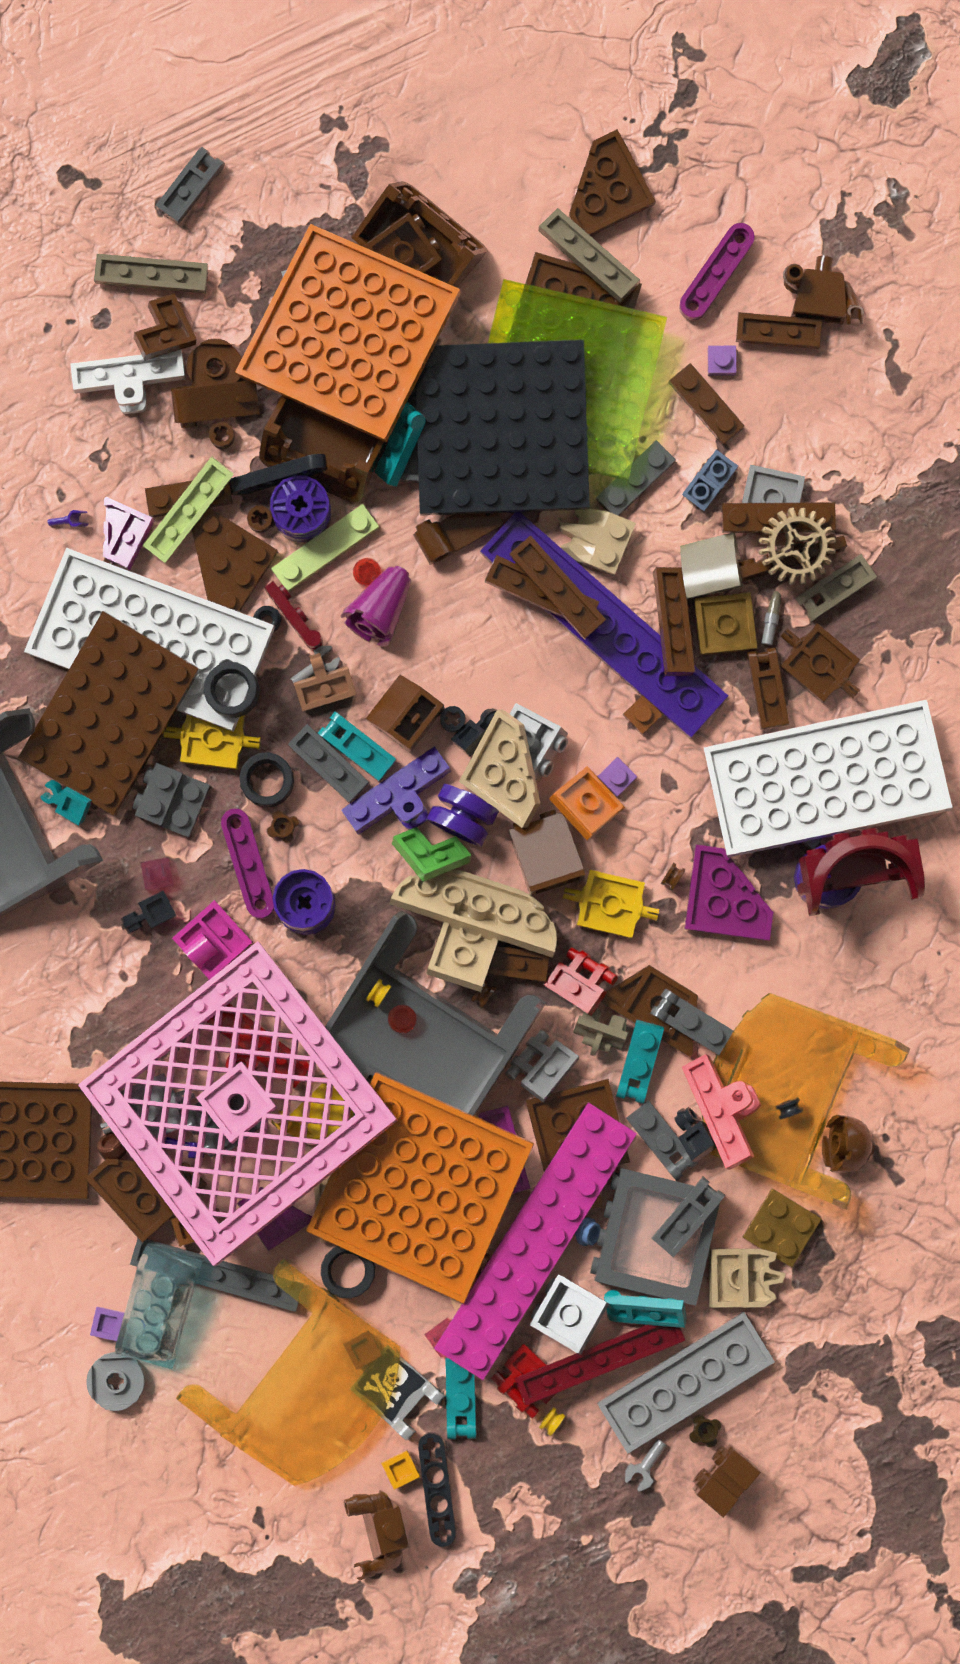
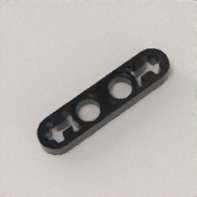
M312 454L231 478L229 480L231 495H246L279 485L284 479L292 476H311L328 470L326 455Z
M428 1432L420 1438L418 1450L431 1541L435 1545L446 1547L454 1541L456 1527L443 1438L439 1434ZM428 1438H433V1441L436 1443L439 1442L440 1447L435 1448V1457L441 1456L442 1462L431 1461L427 1464L424 1463V1458L430 1459L429 1449L423 1448V1444L427 1443ZM434 1466L441 1468L444 1473L443 1479L437 1483H433L427 1478L428 1469ZM443 1496L448 1503L446 1509L441 1512L434 1511L431 1507L432 1498ZM449 1514L450 1520L444 1519V1525L446 1530H451V1534H448L446 1540L442 1541L441 1537L435 1536L434 1533L439 1531V1520L433 1522L432 1517L441 1518Z

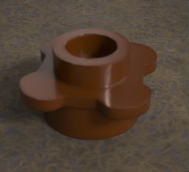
M276 811L272 814L273 820L271 826L267 828V834L271 838L278 837L285 843H290L294 839L293 832L295 827L299 825V820L295 816L289 817L283 815L281 811ZM282 824L286 826L283 830L280 828Z

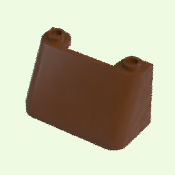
M404 181L388 184L351 238L358 245L363 246L407 212L411 216L417 214L426 226L422 232L429 240L433 237L443 250L438 253L442 259L426 270L424 274L458 287L487 253L488 250L485 245L414 186Z
M281 396L264 427L259 459L265 466L271 467L312 454H325L328 470L308 477L317 480L325 488L326 492L350 502H358L362 499L387 442Z

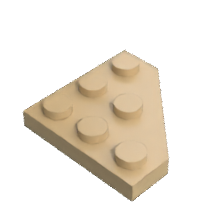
M499 709L492 718L459 782L487 803L497 808L521 828L529 826L541 803L525 726L505 710Z

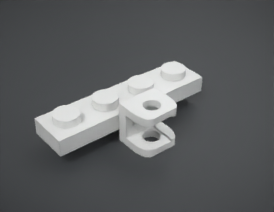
M182 349L144 361L142 355H133L70 364L75 394L115 389V396L123 414L145 411L147 400L144 385L186 380Z

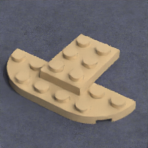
M453 869L424 882L418 875L413 877L410 875L399 884L391 897V905L444 922L427 969V975L481 992L498 940L553 958L557 941L554 923L550 921L544 911V906L539 901L519 889L465 871Z

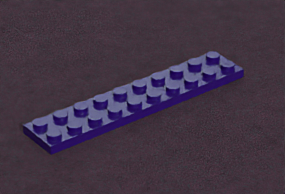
M515 512L481 549L480 554L492 564L496 555L515 563L509 554L531 535L584 595L600 601L597 610L604 616L606 622L584 640L565 618L547 610L545 611L691 739L726 700L728 695L696 666L695 673L692 676H665L660 635L521 512Z

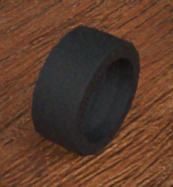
M225 662L217 665L209 672L204 681V695L207 703L216 713L224 717L238 718L247 715L254 709L259 700L260 687L257 678L248 667L238 662ZM227 674L242 676L247 681L249 687L246 699L240 705L234 707L220 703L215 693L216 684L219 679Z
M270 752L258 753L249 758L242 766L239 776L240 787L246 798L255 805L265 808L275 807L286 801L292 793L294 786L293 772L287 761L281 756ZM269 763L281 770L284 782L278 793L265 797L253 790L250 777L257 766Z
M335 1246L323 1259L321 1278L324 1286L331 1294L340 1298L352 1299L362 1295L370 1288L375 1278V1264L342 1247ZM343 1254H353L359 1257L365 1267V1276L362 1282L352 1288L339 1286L331 1275V1266L334 1260Z

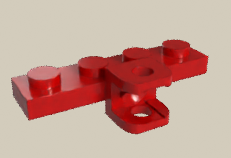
M230 1003L225 1006V1007H233V1008H236V1007H234V1006H233L232 1004H230ZM223 1012L221 1027L234 1028L236 1013ZM216 1014L206 1023L214 1026ZM242 1014L240 1029L254 1030L255 1022L245 1014ZM220 1032L232 1042L233 1033ZM240 1034L238 1049L251 1050L253 1035ZM259 1036L257 1051L271 1052L273 1037ZM279 1041L277 1053L291 1054V1049ZM237 1054L236 1064L243 1062L248 1068L250 1055ZM230 1055L228 1056L225 1063L226 1068L229 1067ZM257 1056L255 1071L261 1064L269 1069L270 1058ZM276 1058L275 1073L288 1074L290 1060ZM296 1060L294 1075L306 1076L309 1072V1063ZM294 1081V1082H293V1089H294V1090L296 1089V1087L299 1085V1083H300L301 1081Z

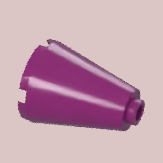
M400 566L388 567L344 609L341 618H347L344 622L345 625L356 635L368 642L371 638L379 640L377 645L388 646L393 639L411 585L409 573Z

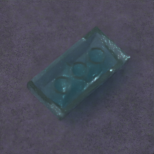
M150 1242L147 1244L137 1266L116 1342L115 1354L173 1369L204 1258Z

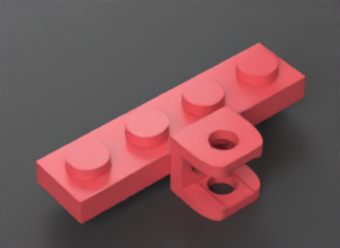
M707 1054L684 1065L682 1069L725 1168L731 1170L754 1158V1154L739 1123V1120L755 1113L761 1106L754 1087L746 1085L742 1081L734 1082L724 1087L711 1057Z

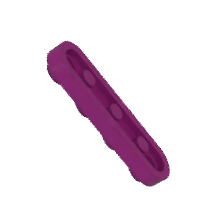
M736 223L726 232L681 297L679 310L683 317L688 320H698L705 315L753 245L755 235L749 225ZM742 236L745 241L737 243L735 237ZM695 303L698 309L692 311L688 308V305Z
M230 809L222 816L221 827L247 911L253 917L263 919L270 916L274 911L273 894L249 817L240 809ZM234 819L241 820V826L237 829L231 827V822ZM260 899L266 902V907L262 910L256 908V902Z

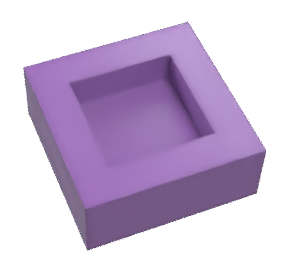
M736 345L708 346V376H736Z
M618 757L597 776L616 797L637 778Z
M97 1306L90 1335L118 1342L126 1312Z

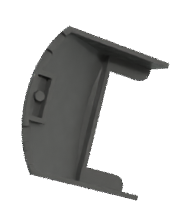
M29 708L5 711L0 714V916L67 885L68 881L103 861L98 849L91 844L80 845L55 860L3 752L35 732V719Z
M401 910L392 917L325 1027L369 1084L375 1072H378L474 1116L547 1002L535 995H526L518 1001L498 1034L395 968L418 930L415 918L406 911ZM381 979L383 980V985L387 986L389 984L391 988L377 1008L373 1001L368 1002L366 998L377 981Z

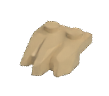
M575 510V516L579 519L577 524L560 522V532L572 539L571 542L563 544L560 548L580 565L587 568L590 566L615 576L636 523L603 510Z
M709 1249V1307H765L777 1299L775 1293L769 1290V1285L783 1283L786 1273L769 1268V1263L775 1261L777 1253L763 1249Z

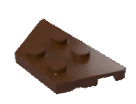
M650 965L606 991L607 994L601 1001L602 1004L633 1023H636V1020L663 1026L664 1031L661 1040L691 1058L694 1040L650 1013L654 1006L658 1007L662 1000L661 995L665 989L697 1008L698 995ZM672 1004L667 1013L675 1017L680 1008Z

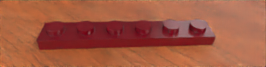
M645 1325L585 1349L582 1354H573L516 1377L514 1380L526 1406L686 1340L680 1327Z

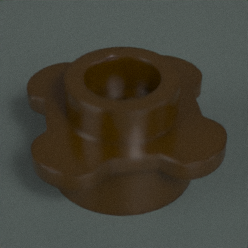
M703 1415L695 1416L693 1419V1432L689 1434V1439L693 1443L701 1442L705 1443L707 1447H714L717 1444L716 1437L718 1430L721 1428V1423L717 1419H705ZM704 1428L708 1430L707 1434L702 1432Z

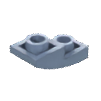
M716 449L682 495L705 511L739 466Z

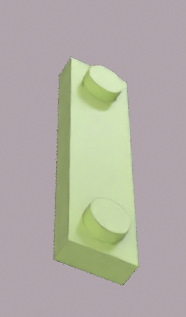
M211 457L143 546L166 563L234 473L214 457Z
M362 504L276 564L271 570L287 591L290 592L379 529V526Z

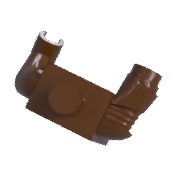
M817 256L815 269H804V272L803 268L798 264H790L785 268L783 272L784 286L788 291L797 294L791 317L822 319V322L843 324L847 314V325H851V319L854 318L860 320V324H863L864 309L859 305L858 298L851 284L844 280V273L832 271V257Z
M381 1490L377 1494H353L352 1497L345 1499L344 1507L348 1517L363 1515L374 1559L373 1561L366 1560L354 1564V1568L360 1566L363 1571L362 1576L357 1577V1579L371 1578L376 1573L398 1567L402 1562V1551L409 1547L399 1506Z

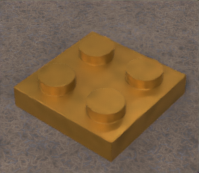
M751 592L694 599L700 656L757 649Z
M771 1188L742 1237L760 1249L777 1253L776 1258L792 1268L822 1218Z

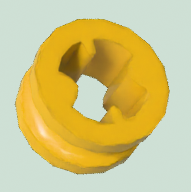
M381 979L377 981L366 998L368 1002L373 1001L377 1008L391 988L389 984L387 986L383 985V980Z
M552 1407L538 1428L541 1430L546 1429L548 1431L547 1434L551 1436L563 1421L565 1415L563 1413L557 1414L556 1408Z

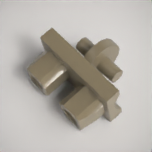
M597 1008L592 1016L585 1012L582 1016L579 1015L573 1033L584 1037L582 1043L592 1047L590 1055L594 1057L598 1049L608 1053L610 1047L621 1050L628 1032H625L626 1018L612 1015L608 1026L598 1022L602 1011Z

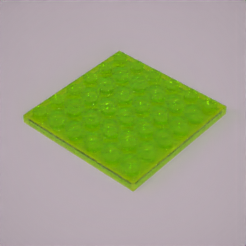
M503 279L488 343L584 340L588 472L629 480L667 317Z

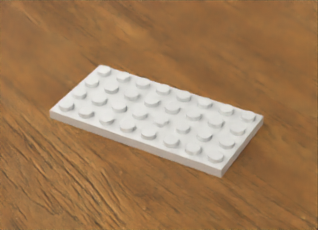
M66 548L24 652L69 669L102 611H106L201 669L177 711L234 732L239 717L227 718L212 709L204 695V681L213 668L225 662H238L248 667L256 677L275 626ZM227 674L219 679L216 684L215 693L220 703L234 707L240 705L246 699L249 687L247 681L242 676Z
M927 700L704 747L727 858L952 810Z

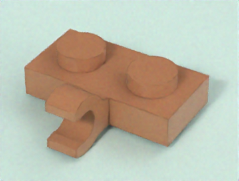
M320 653L309 656L315 676L294 682L302 711L356 695L348 666L326 672Z

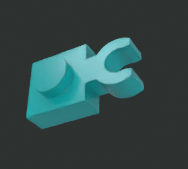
M50 780L45 784V787L49 788L53 795L45 792L41 795V800L47 804L55 803L57 805L56 813L78 826L85 821L92 800L69 787L63 790L60 783L55 780Z

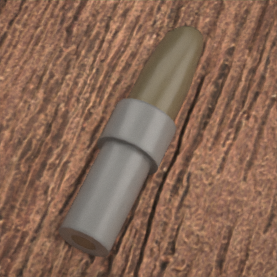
M778 591L773 592L768 613L765 615V627L761 644L767 646L773 645L776 626H778L781 594Z

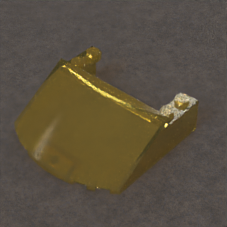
M768 993L761 998L762 1001L751 1011L747 1010L743 1014V1019L734 1029L720 1055H716L713 1061L724 1087L734 1082L742 1081L746 1085L754 1087L761 1103L760 1108L755 1113L739 1120L754 1158L738 1166L847 1210L851 1200L849 1186L845 1182L810 1169L813 1156L854 1054L889 1067H898L905 1062L910 1048L893 1038ZM799 1097L798 1105L803 1107L804 1111L780 1120L781 1112L776 1110L775 1106ZM717 1148L709 1153L721 1158Z
M282 1258L274 1270V1281L277 1286L312 1312V1315L237 1413L198 1384L184 1387L176 1399L220 1433L221 1437L293 1486L318 1478L337 1467L354 1453L372 1433L386 1410L398 1377L401 1346L340 1298L331 1294L326 1287L289 1258Z

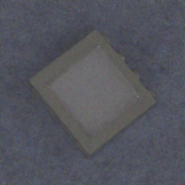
M620 1168L619 1173H613L610 1189L615 1190L613 1200H607L603 1217L608 1218L606 1229H600L597 1245L602 1246L599 1258H593L590 1274L595 1275L594 1281L666 1299L684 1300V1303L696 1306L720 1203L673 1258L653 1241L651 1237L693 1189L694 1185ZM702 1194L696 1199L703 1207L709 1201Z

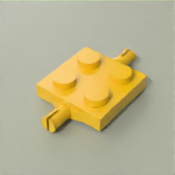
M188 714L182 728L167 727L166 732H164V738L180 739L182 745L181 763L235 770L238 768L239 754L243 747L260 749L259 743H261V737L244 736L243 725L245 715L239 717L234 732Z
M589 870L587 883L582 891L565 887V893L562 898L579 902L580 913L577 926L627 938L633 937L635 924L640 917L657 921L658 915L653 914H659V909L643 906L642 894L645 882Z

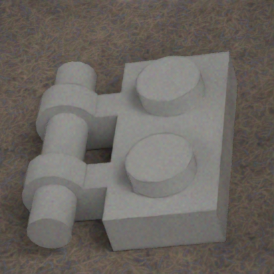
M540 1030L535 1037H531L526 1043L527 1047L520 1056L513 1058L510 1062L511 1067L505 1074L512 1080L519 1073L526 1075L521 1082V1086L544 1103L579 1060V1056L558 1040H555L550 1048L547 1047L544 1043L549 1036ZM535 1054H539L542 1057L534 1067L531 1066L528 1062Z

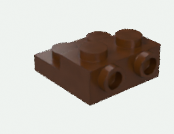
M409 212L363 245L369 250L422 273L442 259L438 253L443 251L433 237L428 240L422 232L426 226L417 214L411 216Z

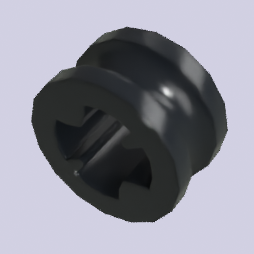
M456 706L445 708L440 715V723L443 729L451 733L458 732L465 724L463 710ZM448 713L452 715L458 713L461 718H458L460 723L457 726L452 723L449 725L445 723V720H448V717H446Z
M799 1097L775 1106L776 1110L781 1112L780 1120L804 1111L803 1107L798 1105Z

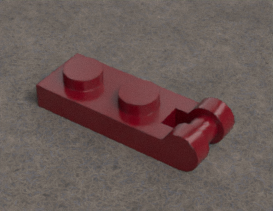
M274 581L264 587L266 593L305 645L312 651L322 646L323 640L320 633L308 628L305 622L309 619L299 606L294 609L288 600L292 596L284 585L281 584L278 587Z

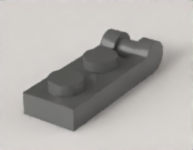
M204 147L199 148L155 205L156 209L178 225L225 166V163L219 158L214 159L209 155L210 152ZM202 164L208 167L205 173L198 169Z
M665 989L661 995V1002L658 1007L654 1006L650 1014L713 1053L720 1055L734 1030ZM672 1004L680 1008L675 1017L667 1013Z
M649 1100L626 1118L676 1181L683 1176L682 1173L689 1167L693 1168L698 1164V1162L691 1161L677 1135ZM678 1151L683 1158L673 1164L669 1157Z
M702 1177L696 1183L693 1189L651 1237L653 1241L673 1258L725 1197V1194L720 1190L715 1191L708 1185L710 1182L705 1177ZM700 1194L709 1200L704 1207L696 1201Z

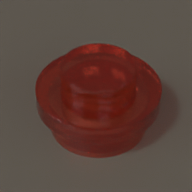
M371 558L359 560L353 568L354 579L362 586H369L381 574L379 564Z
M398 1005L389 1012L388 1024L396 1033H408L415 1027L417 1018L411 1007Z

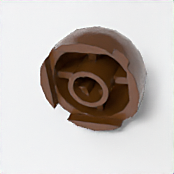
M835 1115L828 1121L826 1128H831L829 1138L823 1136L822 1156L825 1166L831 1167L832 1169L829 1171L836 1173H851L861 1169L875 1149L874 1140L866 1124L857 1118L846 1115Z

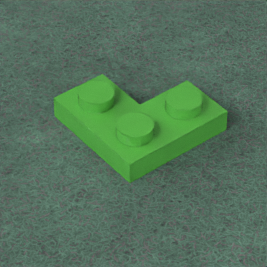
M417 827L393 836L392 845L423 882L468 864L471 860L470 852L456 836L433 846Z

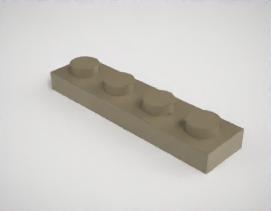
M559 208L539 225L538 231L620 303L639 285L640 279Z
M97 254L94 282L95 284L206 294L209 266L208 263Z

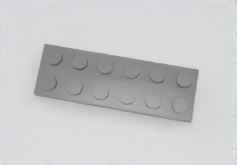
M742 1312L597 1402L628 1454L770 1366L775 1361L745 1312Z

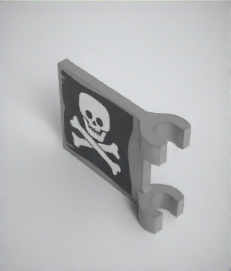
M386 1344L380 1351L382 1356L373 1360L349 1389L407 1441L416 1431L404 1421V1418L424 1395L436 1405H439L446 1395Z

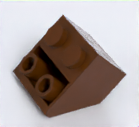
M399 675L365 719L411 753L445 707L442 702L425 689Z

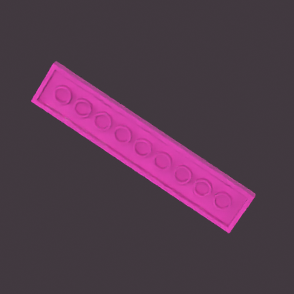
M587 1103L474 1283L465 1303L461 1304L435 1345V1350L484 1380L635 1138L636 1132L592 1104Z

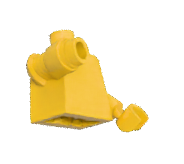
M321 1084L312 1093V1098L325 1099L327 1084ZM333 1086L332 1100L345 1101ZM304 1102L289 1116L303 1117ZM311 1103L309 1118L323 1119L325 1104ZM331 1105L329 1120L343 1122L345 1106ZM352 1109L350 1110L349 1120L355 1116V1113L352 1111ZM279 1110L278 1112L283 1115V1110ZM271 1120V1123L278 1130H281V1122L276 1123ZM288 1121L287 1133L292 1137L300 1138L302 1122ZM308 1123L306 1138L320 1140L322 1125ZM328 1125L327 1137L340 1127Z

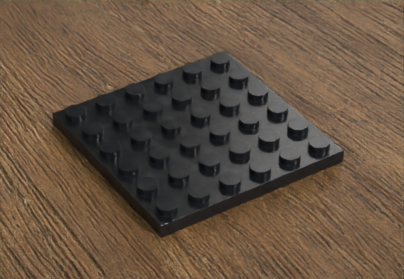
M584 340L435 345L416 382L417 411L424 415L426 419L418 438L420 516L590 509Z

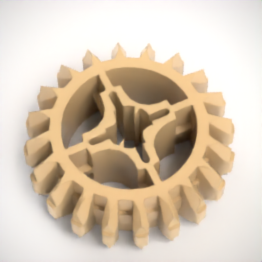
M794 508L788 509V518L783 511L777 513L780 522L770 518L768 522L773 529L768 527L762 529V532L769 536L768 538L759 539L760 544H767V548L759 550V555L768 553L769 556L768 559L762 561V564L765 566L772 562L774 566L769 570V574L772 575L779 570L781 572L778 575V580L783 581L786 575H789L788 583L791 585L795 583L796 576H798L800 584L806 583V574L811 581L816 580L817 577L814 570L822 575L826 570L821 563L825 565L832 564V560L825 557L826 554H835L836 551L833 548H827V544L835 542V538L826 539L825 534L832 531V528L827 527L822 530L820 526L826 520L820 518L815 522V511H812L808 518L805 517V508H800L798 516H796ZM790 523L804 524L812 529L814 533L808 536H801L796 529L792 528ZM783 528L786 544L784 548L776 552L775 540L778 532ZM793 539L796 542L809 540L800 548L803 550L801 553L798 550L785 553L794 544L792 543ZM818 540L819 552L817 558L811 564L808 548ZM787 556H792L796 558L798 563H801L803 569H791L780 560Z

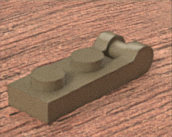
M860 554L803 592L796 600L800 606L803 605L808 611L807 616L813 622L875 580L877 576L862 554ZM817 594H819L822 600L824 601V603H822L819 606H817L814 600L812 599Z

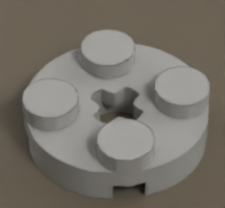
M110 1352L104 1354L94 1362L88 1371L86 1379L87 1390L91 1398L102 1408L110 1411L124 1410L135 1403L144 1391V1370L139 1361L127 1353ZM113 1373H118L119 1377L124 1379V1383L119 1385V1389H114L113 1384H108V1379L113 1377Z

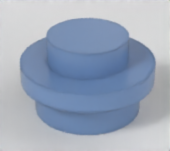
M586 1217L583 1219L575 1232L576 1240L582 1246L594 1245L598 1241L601 1227L593 1218Z

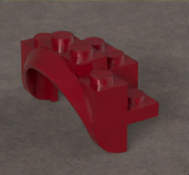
M878 828L862 830L861 835L850 837V832L832 835L833 840L825 843L827 853H824V848L806 851L807 856L799 859L803 882L797 885L799 896H806L809 916L820 914L819 905L823 892L905 879L909 887L911 900L921 899L925 892V877L918 838L909 840L908 835L896 836L890 839L888 831L879 833ZM885 859L891 862L888 864L889 869L886 867Z

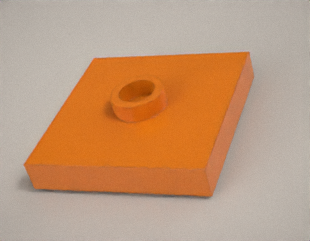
M588 766L549 798L586 840L590 839L625 808Z

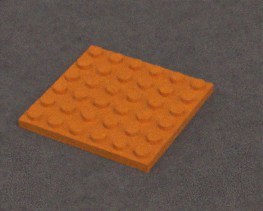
M310 224L235 373L239 377L387 442L461 295V290Z
M375 1072L370 1085L398 1121L330 1175L306 1231L464 1304L534 1143Z

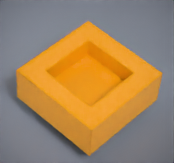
M408 1449L381 1463L394 1490L420 1477Z

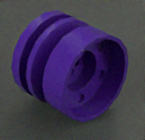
M292 476L284 479L275 487L270 500V510L277 529L285 538L294 542H309L328 528L331 522V505L325 488L317 480L308 476ZM300 501H304L305 507L300 512H297L294 505H299Z
M307 869L294 870L283 876L275 886L272 898L274 910L283 925L293 933L305 936L317 934L325 929L333 919L336 908L334 894L326 879L317 872ZM302 899L306 902L311 899V908L309 910L305 907L301 909L299 902Z

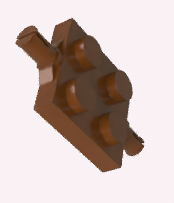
M818 623L807 635L801 638L797 637L789 628L781 634L780 637L793 648L780 668L821 703H824L831 693L839 688L843 689L852 699L861 690L848 680L851 670L860 659Z

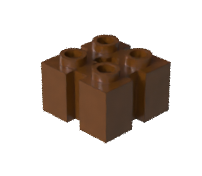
M730 1443L726 1448L721 1446L711 1458L714 1464L709 1470L701 1469L693 1479L695 1483L693 1490L696 1495L723 1518L735 1505L742 1493L750 1487L761 1473L750 1460Z

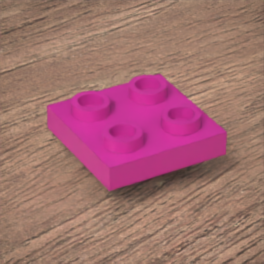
M215 900L172 938L209 980L253 943Z

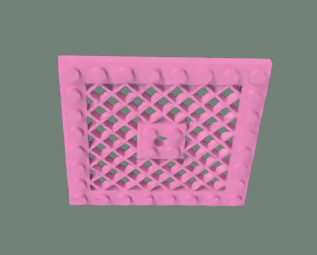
M258 941L78 1085L215 1267L398 1121ZM255 984L259 990L248 988ZM245 994L258 995L256 1010L243 1009ZM238 997L237 1008L225 1007ZM265 998L276 1012L263 1011ZM223 1012L236 1013L234 1028L221 1027ZM216 1014L214 1026L203 1025ZM242 1014L256 1015L254 1030L240 1029ZM262 1016L275 1017L274 1032L260 1031ZM282 1020L293 1034L280 1033ZM200 1030L213 1031L211 1046L198 1045ZM220 1032L233 1033L231 1048L218 1047ZM193 1033L192 1044L180 1043ZM240 1034L253 1035L251 1050L238 1049ZM259 1036L273 1037L271 1052L257 1051ZM279 1038L292 1039L291 1054L277 1053ZM299 1042L310 1056L297 1055ZM178 1048L191 1049L189 1064L176 1063ZM197 1050L211 1051L209 1066L196 1065ZM170 1051L169 1062L158 1061ZM217 1052L230 1053L228 1068L215 1067ZM237 1054L250 1055L248 1068L243 1062L236 1065ZM257 1056L270 1058L268 1072L255 1071ZM276 1058L290 1060L288 1074L275 1073ZM296 1060L310 1062L308 1077L294 1075ZM316 1064L328 1079L314 1077ZM155 1066L168 1067L166 1082L153 1081ZM175 1068L188 1069L186 1084L173 1083ZM148 1069L147 1080L135 1079ZM195 1070L208 1071L206 1086L193 1085ZM214 1072L226 1073L213 1084ZM254 1076L267 1078L266 1091ZM274 1078L287 1080L285 1095L272 1093ZM294 1081L307 1082L305 1097L292 1096ZM313 1083L327 1084L325 1099L312 1098ZM133 1084L146 1085L144 1100L131 1099ZM153 1086L165 1087L163 1102L151 1101ZM333 1086L345 1101L332 1100ZM125 1087V1094L123 1095L120 1090ZM172 1088L185 1089L183 1104L170 1103ZM192 1090L204 1091L196 1097L202 1106L190 1105ZM235 1095H242L244 1098L243 1107L236 1111L232 1110L230 1107L231 1098ZM272 1099L284 1100L283 1115L271 1114L278 1108ZM291 1101L304 1102L303 1117L289 1116ZM311 1103L325 1104L323 1119L309 1118ZM130 1104L143 1105L141 1118ZM331 1105L345 1106L343 1122L329 1120ZM150 1106L163 1107L161 1122L148 1121ZM169 1108L182 1110L180 1125L167 1123ZM352 1109L356 1115L349 1120L350 1110ZM189 1110L202 1112L200 1127L187 1126ZM208 1115H210L219 1129L207 1128ZM268 1119L282 1120L280 1136L266 1134ZM288 1121L302 1122L300 1138L286 1136ZM261 1122L260 1133L248 1132ZM308 1123L322 1125L320 1140L306 1138ZM328 1125L340 1127L327 1137ZM147 1126L160 1128L158 1140ZM166 1129L179 1130L177 1145L164 1144ZM186 1131L199 1132L197 1147L184 1146ZM206 1133L219 1134L217 1149L204 1148ZM225 1137L232 1144L239 1139L237 1152L224 1150ZM246 1137L259 1138L257 1154L244 1152ZM266 1139L279 1141L277 1156L264 1155ZM285 1141L299 1143L297 1158L283 1157ZM305 1144L317 1145L304 1156ZM164 1149L177 1150L175 1163ZM183 1151L196 1152L194 1168L181 1166ZM203 1153L216 1154L214 1170L201 1168ZM223 1155L236 1157L234 1172L221 1171ZM243 1157L256 1159L254 1174L241 1173ZM263 1160L276 1161L274 1176L261 1175ZM283 1162L295 1163L281 1174ZM181 1171L194 1173L192 1186ZM200 1173L213 1175L212 1190L198 1189ZM220 1176L233 1177L232 1192L218 1191ZM240 1178L253 1179L251 1195L238 1193ZM260 1180L273 1181L259 1192ZM198 1194L211 1195L209 1208ZM217 1196L231 1197L229 1213L215 1212ZM237 1198L249 1199L248 1202L236 1210ZM215 1217H224L226 1219L219 1223Z

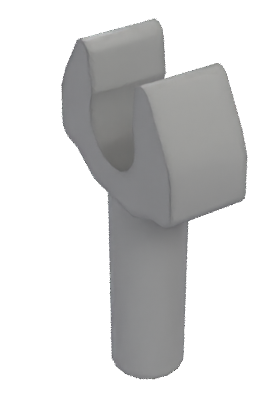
M320 646L314 650V653H320L323 660V656L328 654L332 647ZM339 657L330 663L323 661L326 672L338 668L341 661ZM312 664L290 678L291 681L294 683L314 676Z
M657 1439L641 1463L635 1465L629 1463L625 1470V1482L628 1483L635 1473H641L643 1479L639 1483L637 1490L642 1491L650 1487L653 1483L650 1469L667 1445Z

